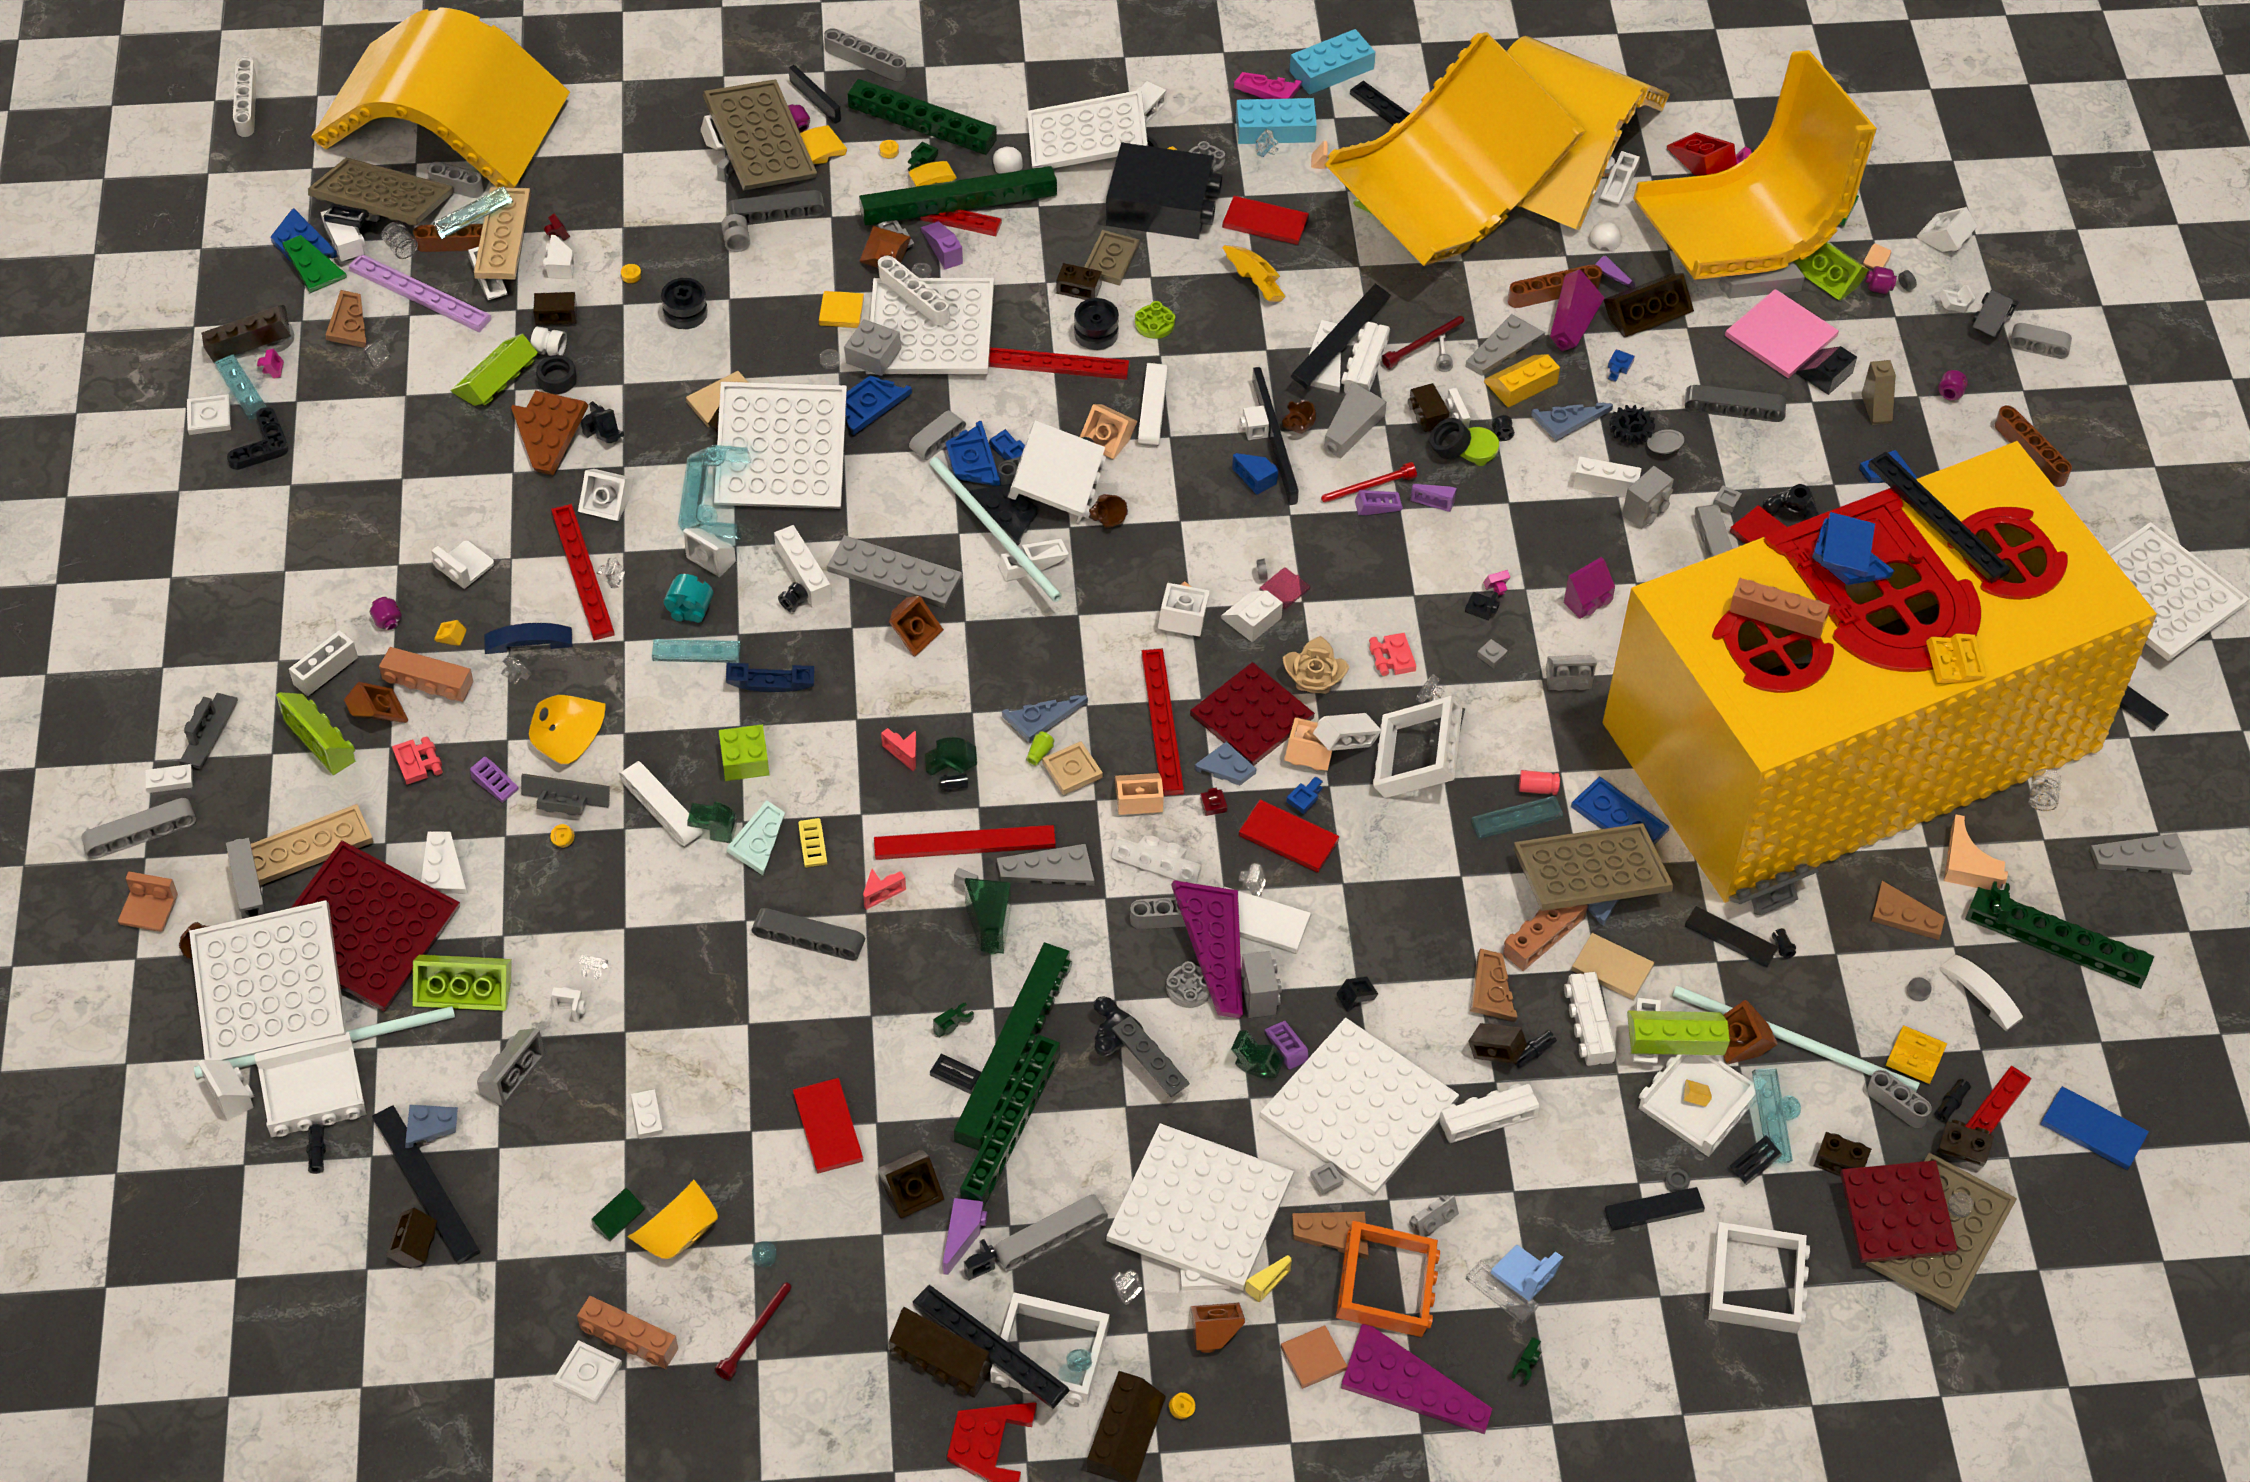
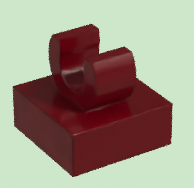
M554 213L548 217L551 224L545 226L544 231L549 235L550 239L551 235H556L557 237L560 235L563 241L568 239L570 235Z
M1216 787L1208 789V792L1200 793L1205 816L1227 812V804L1222 789L1217 790Z

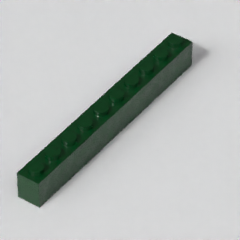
M1052 166L859 195L860 213L864 225H872L886 221L955 212L956 210H968L1057 196V179Z
M1043 943L954 1129V1142L980 1150L1011 1086L1019 1074L1020 1067L1023 1066L1028 1056L1029 1048H1032L1037 1038L1036 1033L1038 1029H1043L1046 1021L1045 1014L1047 1010L1051 1011L1055 1002L1054 995L1062 989L1064 974L1070 972L1072 961L1070 960L1069 950Z

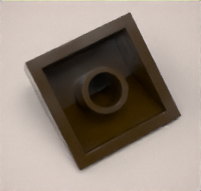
M922 1150L878 1168L885 1191L900 1218L945 1199L930 1157Z

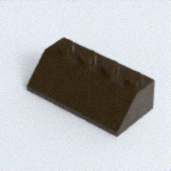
M1671 273L1604 299L1608 317L1623 337H1628L1694 312L1683 273Z
M285 305L201 332L203 347L213 363L291 336Z
M902 1308L889 1340L892 1356L897 1360H905L911 1363L920 1372L924 1373L926 1371L942 1384H950L960 1394L970 1395L975 1398L990 1375L989 1352L910 1309Z
M1118 1371L1087 1458V1472L1118 1482H1137L1166 1399L1163 1393L1142 1377Z

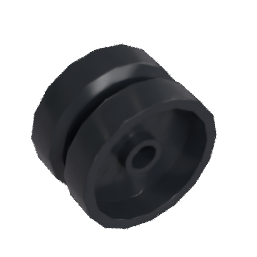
M678 278L668 282L663 287L661 292L663 316L671 327L688 330L696 328L705 321L708 313L706 292L699 281L692 278Z
M1091 298L1081 302L1076 307L1074 313V335L1076 341L1081 346L1092 350H1101L1112 346L1119 334V313L1117 307L1112 302L1102 298Z

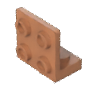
M128 872L126 882L130 893L118 919L119 924L159 932L163 931L178 896L173 879Z

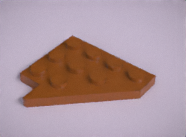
M535 390L527 407L511 406L532 467L536 472L554 475L589 407L586 401Z

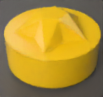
M894 140L881 142L879 145L880 155L888 159L896 157L899 154L898 143Z
M635 264L623 266L621 269L622 280L626 283L638 282L641 279L640 267Z
M565 824L555 826L550 835L551 841L561 848L571 845L575 837L573 829Z
M1178 1393L1169 1402L1170 1412L1177 1419H1186L1194 1413L1195 1401L1187 1393Z

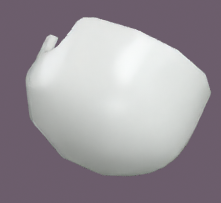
M1007 146L995 151L993 155L995 171L999 174L1020 171L1023 167L1021 153L1014 147Z
M1601 222L1596 224L1591 230L1590 240L1598 249L1606 247L1609 251H1613L1619 247L1621 235L1619 228L1615 224Z

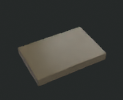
M1102 230L1084 267L1102 271V281L1120 286L1140 245V240Z

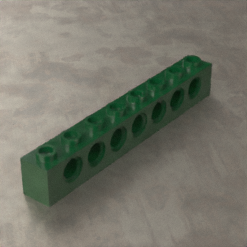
M857 79L847 93L849 108L987 155L997 141V127L995 125L861 79Z
M1978 887L1965 920L2139 989L2142 988L2155 957L2154 955L2125 945L2123 942L2105 937L2100 933L2082 928L2077 924L2059 919L2057 916L2046 914L2034 907L2018 903L2011 898L2010 913L2006 923H1996V914L1992 913L1993 901L1997 900V898L1992 895L1990 890Z
M1038 1034L960 1187L961 1199L982 1201L984 1209L1060 1058V1042Z

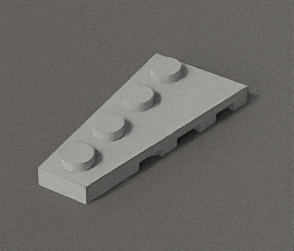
M1511 314L1466 360L1465 367L1483 376L1501 365L1502 361L1506 358L1514 357L1519 350L1527 349L1531 346L1532 342L1543 339L1545 332Z
M2177 833L2092 845L2090 848V853L2097 869L2126 871L2127 868L2138 869L2139 872L2161 870V873L2167 874L2176 871L2182 872V875H2190L2192 872V867Z
M1086 844L997 858L1001 882L1031 883V881H1042L1043 884H1052L1053 881L1065 882V885H1075L1076 882L1086 883L1087 886H1094V877Z

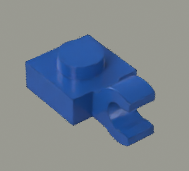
M1616 349L1608 363V368H1610L1611 372L1608 379L1616 382L1620 373L1627 374L1634 362L1635 356Z
M1315 776L1307 786L1300 783L1287 796L1286 802L1305 814L1318 800L1317 794L1323 788L1320 786L1323 781Z

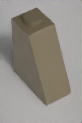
M1891 360L1872 361L1868 368L1861 395L1872 425L1890 424L1893 421L1896 374Z

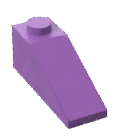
M940 222L921 227L922 233L944 270L963 264L962 246L953 232Z
M954 1198L943 1258V1274L948 1275L980 1235L981 1225L986 1226L987 1211H983L982 1201Z

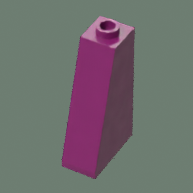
M1580 269L1567 274L1564 278L1550 338L1561 351L1577 346L1604 300V296Z

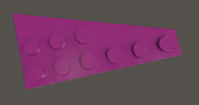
M1174 880L1171 886L1217 1015L1240 1018L1243 1015L1238 890Z
M1361 1325L1341 1389L1485 1434L1493 1408L1373 1326Z

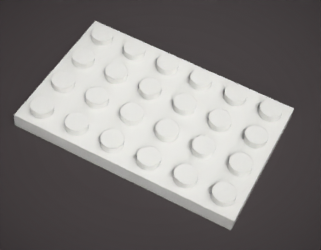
M1141 90L1027 111L1033 169L1047 166L1058 168L1117 157L1121 142L1148 146Z

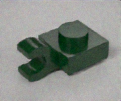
M922 141L911 151V158L908 160L911 167L908 168V171L921 166L922 163H930L938 156V149Z
M1995 881L1991 887L1992 895L1997 898V900L1993 901L1992 913L1996 914V923L2005 924L2010 913L2009 883L2005 884L2004 890L1998 889L1997 882Z
M966 1003L960 1004L955 1010L950 1008L933 1019L934 1033L939 1038L945 1034L952 1033L958 1026V1022L967 1023L974 1019V1012L962 1013L967 1010Z
M1534 1337L1531 1338L1521 1356L1520 1362L1513 1369L1512 1378L1514 1379L1518 1373L1525 1374L1523 1383L1525 1385L1531 1379V1365H1537L1542 1355V1352L1539 1351L1540 1340Z

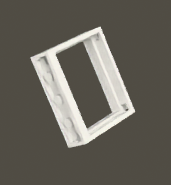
M1452 696L1383 715L1373 785L1384 798L1454 780L1462 707ZM1441 718L1436 764L1391 776L1397 729Z
M1719 1222L1715 1232L1708 1320L1797 1334L1800 1324H1805L1806 1310H1802V1303H1806L1807 1289L1803 1288L1804 1281H1807L1809 1267L1805 1266V1260H1808L1810 1245H1806L1807 1235ZM1727 1239L1796 1250L1792 1314L1722 1304Z
M1013 1293L1001 1338L1009 1342L1017 1314L1097 1332L1082 1386L1061 1381L1070 1390L1063 1398L1071 1404L1077 1402L1087 1405L1107 1336L1110 1315ZM992 1364L990 1371L992 1383L1001 1384L1003 1388L1009 1386L1018 1388L1024 1393H1031Z

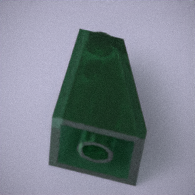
M965 878L966 909L980 950L990 954H1004L1011 913V883Z

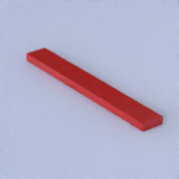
M990 347L989 367L1127 380L1129 360Z
M569 504L551 509L593 640L615 636L573 506Z
M1163 648L1141 650L1157 768L1162 778L1163 796L1184 794Z
M1054 825L874 837L875 860L1056 848Z

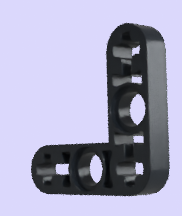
M263 407L256 414L265 440L233 449L228 453L227 459L232 469H243L287 454V441L276 413L272 408ZM266 416H268L270 419V422L268 423L265 419ZM269 430H278L275 434H267ZM278 441L280 447L277 448L274 442ZM257 450L263 451L261 455H253Z

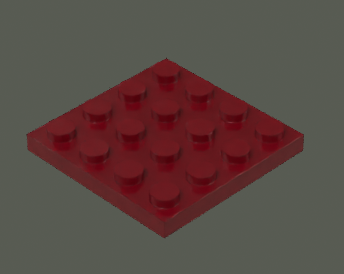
M1253 662L1190 710V715L1223 743L1227 742L1253 766L1290 737L1295 718L1311 721L1314 719L1315 714Z
M1936 1160L1841 1170L1840 1175L1860 1263L1956 1254L1958 1251Z

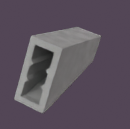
M1790 262L1788 267L1774 271L1721 277L1719 286L1729 299L1769 295L1774 289L1781 293L1798 292L1802 290L1805 276L1794 262Z
M1353 382L1325 435L1324 449L1341 459L1385 416L1387 401Z
M249 838L227 842L226 846L242 919L266 914Z

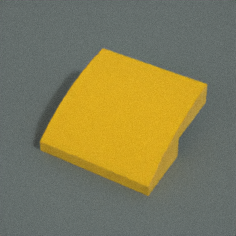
M829 125L812 128L800 133L813 164L827 163L828 158L831 156L846 155V146Z
M947 161L927 163L908 172L916 187L957 179Z
M1955 634L1951 638L1931 637L1926 641L1937 683L1968 682L1986 677L1975 635Z
M1903 1025L1885 1066L1930 1084L1947 1043Z

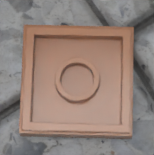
M1325 1325L1281 1343V1349L1302 1389L1347 1369V1364Z

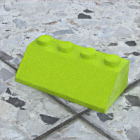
M1828 241L1805 259L1801 260L1799 258L1793 261L1807 279L1839 301L1854 291L1869 271L1868 268Z
M524 334L504 340L450 391L474 406L479 404L486 405L493 399L492 395L495 392L499 393L506 388V382L509 379L513 380L520 375L521 372L519 370L523 366L526 368L534 362L533 357L538 352Z
M282 692L276 694L284 722L333 776L356 762L354 757L355 748L349 740L345 741L340 730L330 725V721L324 713L320 714L318 712V708L313 700L310 699L308 701L303 694Z
M418 955L413 960V1006L437 1008L453 1006V1008L506 1011L511 987L512 959Z
M1627 1011L1631 1054L1725 1055L1730 1042L1728 1022L1721 1012Z

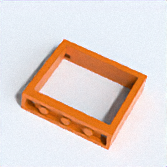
M1352 1221L1346 1237L1336 1318L1422 1337L1426 1329L1431 1328L1433 1315L1429 1314L1430 1307H1433L1435 1301V1293L1432 1292V1286H1435L1438 1277V1271H1434L1435 1264H1438L1440 1258V1250L1437 1249L1438 1240ZM1360 1239L1427 1254L1419 1318L1352 1303Z

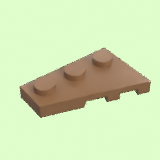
M340 290L326 332V340L366 348L361 294Z
M1881 882L1872 922L1933 939H1940L1945 919L1943 915L1886 882Z
M1480 948L1477 956L1470 1011L1515 1022L1518 1017L1516 1010L1513 1008V996L1508 987V975L1503 954Z
M1365 1212L1292 1213L1293 1240L1319 1247H1332L1338 1249V1252L1344 1253L1347 1231L1352 1221L1366 1223ZM1360 1239L1358 1255H1360V1258L1368 1260L1367 1240Z

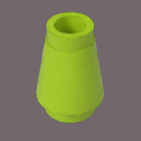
M1042 731L1035 735L1026 760L1033 765H1038L1042 758L1054 747V738Z

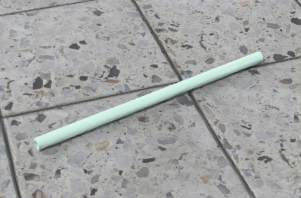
M938 457L932 458L930 465L1052 601H1059L1062 594Z
M1676 986L1673 996L1711 1012H1721L1722 1015L1732 1009L1730 1006L1680 986ZM1767 1022L1774 1037L1870 1076L1877 1070H1885L1915 1092L1918 1089L1920 1083Z
M453 1006L346 1032L350 1033L353 1042L455 1018ZM255 1055L223 1060L229 1061L233 1069L256 1064ZM195 1066L196 1078L204 1077L200 1066Z

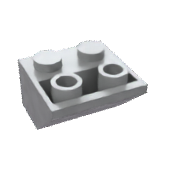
M1592 655L1548 656L1545 668L1548 690L1592 689L1597 664L1596 659Z

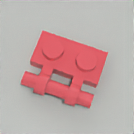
M1405 633L1384 636L1383 644L1378 642L1377 637L1369 639L1371 654L1376 659L1375 666L1377 670H1380L1382 676L1388 675V669L1392 668L1395 675L1416 671L1417 666ZM1387 653L1389 659L1385 658L1383 654Z
M423 737L421 739L422 744L417 746L413 739L392 746L406 785L428 778L427 770H433L436 776L443 773L441 768L442 762L436 756L435 745L430 741L429 737ZM427 755L428 759L422 761L420 756Z

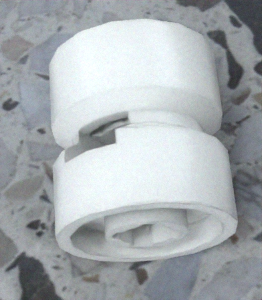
M537 326L532 333L531 344L538 354L544 355L547 352L549 356H563L567 344V335L563 331L552 330L550 332L548 328Z

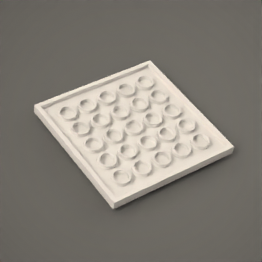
M874 278L870 321L899 331L901 350L884 374H988L994 278H920L948 301L950 321L945 325L934 324L882 282L880 278ZM866 371V374H875V373Z
M721 382L714 504L841 509L847 386Z
M2151 522L2108 551V554L2157 613L2145 643L2167 661L2243 608L2250 599Z
M327 901L189 931L205 1060L223 1061L307 1041L346 1035L329 903Z
M1345 1018L1260 1112V1117L1324 1162L1329 1163L1332 1161L1338 1172L1375 1196L1438 1124L1441 1110L1449 1104H1455L1459 1099V1094Z
M1159 1124L1107 1234L1106 1241L1176 1267L1196 1272L1201 1276L1243 1291L1245 1282L1251 1274L1292 1180L1294 1171Z

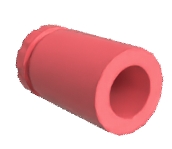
M1520 771L1519 792L1546 795L1551 793L1552 795L1558 794L1560 786L1559 773Z

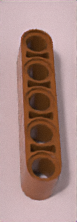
M483 224L419 225L413 231L416 248L421 252L468 251L479 247Z
M1586 265L1512 282L1509 287L1508 304L1513 308H1522L1557 300L1560 298L1565 276L1579 269L1599 289L1602 269L1598 265Z
M2009 405L2002 406L1995 421V428L2010 443L2018 441L2053 486H2065L2072 470V465L2014 407Z

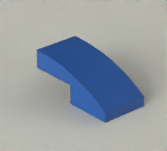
M1006 429L989 440L990 446L1005 460L1022 456L1025 445L1021 440L1016 441Z

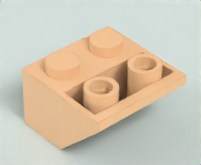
M1159 773L1115 776L1118 815L1163 812V786Z

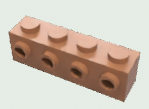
M1739 578L1733 593L1730 612L1820 639L1827 622L1830 605L1819 600L1800 596L1799 594L1762 585L1752 580Z
M389 647L379 665L382 680L388 683L404 685L409 689L415 688L428 694L444 696L450 700L463 702L474 682L470 668Z
M1585 904L1546 911L1539 910L1531 921L1527 920L1522 924L1516 934L1512 933L1506 938L1503 955L1522 971H1525L1585 919L1588 906Z
M589 1296L577 1315L580 1329L585 1333L603 1339L608 1344L620 1347L629 1354L639 1356L649 1363L664 1369L668 1367L678 1351L675 1335L592 1296Z

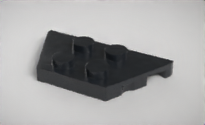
M1012 484L969 490V493L1018 546L1021 543L1023 534L1027 533L1030 523L1037 516V508L1022 494H1018L1016 500L1009 498L1008 495Z

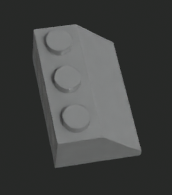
M536 1028L519 1030L515 1036L510 1037L504 1050L493 1058L491 1066L478 1077L477 1085L480 1095L504 1107L545 1055L540 1030Z

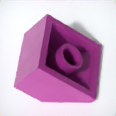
M1602 557L1568 576L1563 603L1579 619L1593 614L1596 609L1603 605L1610 604L1614 598L1615 584Z

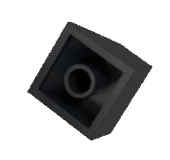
M1842 346L1821 349L1800 367L1796 374L1829 395L1853 374L1857 356Z

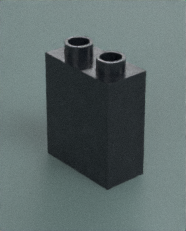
M1121 142L1106 196V226L1199 240L1202 225H1212L1214 221L1216 201H1210L1209 196L1219 197L1221 192L1223 174L1213 172L1214 156Z

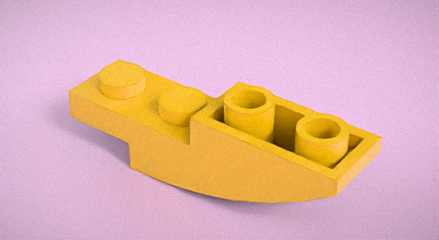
M1224 245L1222 247L1228 260L1237 268L1238 274L1242 277L1252 278L1253 283L1260 288L1266 300L1281 302L1286 297L1275 282L1280 275L1261 256L1239 246Z

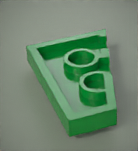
M302 235L282 242L283 248L310 293L347 278L346 273Z

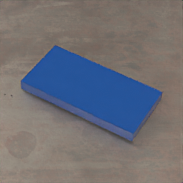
M1600 776L1571 803V807L1600 829L1643 823L1653 845L1669 831L1667 824Z
M2063 1086L2060 1088L2041 1122V1125L2126 1170L2130 1168L2149 1131Z

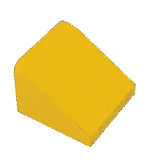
M458 620L441 623L434 640L440 643L459 646L466 633V628Z
M1686 1079L1684 1101L1706 1107L1712 1099L1709 1086Z

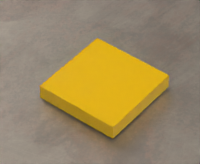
M824 291L819 325L858 328L861 321L864 293Z

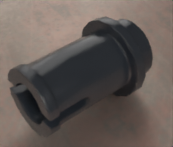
M966 773L948 777L943 775V777L939 778L941 791L949 792L950 789L968 788Z
M1781 928L1777 929L1776 933H1772V938L1779 948V955L1785 959L1793 957L1796 954V945L1791 943L1786 930Z

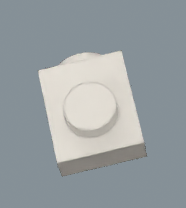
M1964 285L1958 292L1943 289L1939 293L1943 307L1949 311L1964 313L1975 300V296L1968 285Z
M568 987L553 988L552 1000L554 1007L570 1009L573 1021L579 1022L580 1015L584 1014L586 1009V1001L583 1000L581 991L572 990Z

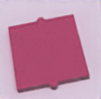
M1284 567L1259 587V590L1270 592L1283 602L1282 608L1286 610L1310 590L1311 586L1300 579L1299 575H1295Z

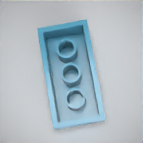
M1354 29L1291 54L1289 71L1296 80L1302 81L1301 86L1310 95L1373 70L1376 52L1360 33Z
M1314 98L1237 100L1236 125L1238 144L1315 142L1317 123Z

